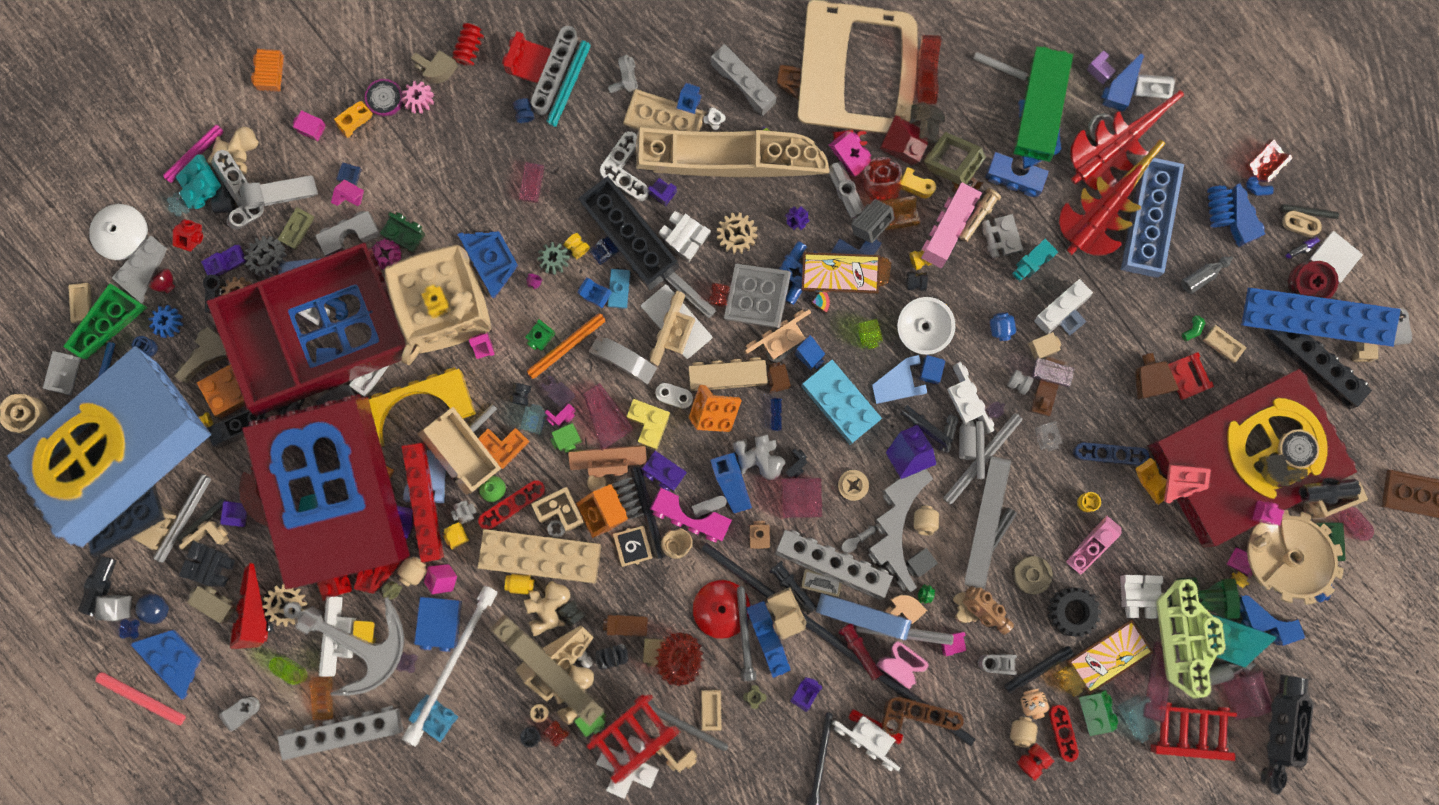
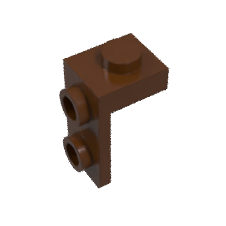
M608 615V619H604L603 631H607V635L647 636L648 617Z

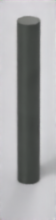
M1287 204L1281 205L1282 212L1297 211L1310 216L1331 219L1339 218V212Z
M221 498L177 537L178 540L183 543L182 539L184 537L194 534L198 530L199 525L208 521L223 508L225 500Z

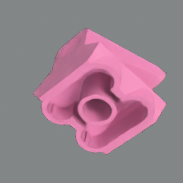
M896 642L893 645L891 657L879 658V662L876 664L881 670L908 689L916 684L912 671L923 672L928 667V663L901 642Z

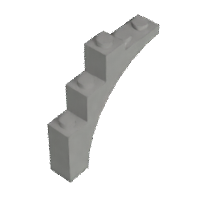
M926 469L906 478L898 479L882 491L884 493L883 499L888 505L892 504L893 508L875 520L877 530L886 536L868 549L870 552L868 556L874 564L878 563V565L886 562L887 570L891 575L895 574L899 579L897 581L898 585L903 591L907 590V592H912L917 587L910 577L904 561L902 532L906 514L913 500L922 488L933 480Z

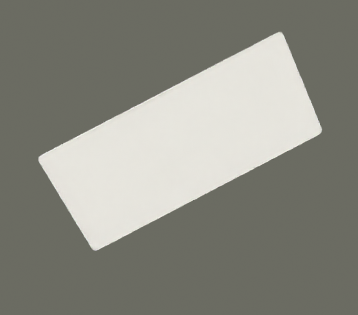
M666 284L641 305L661 330L664 325V316L671 307V298L675 295ZM682 303L679 313L694 317L696 319V317ZM697 319L694 322L683 351L686 359H689L713 338Z

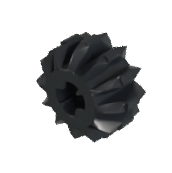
M623 644L597 650L595 653L596 664L601 670L625 664L629 660L628 651Z

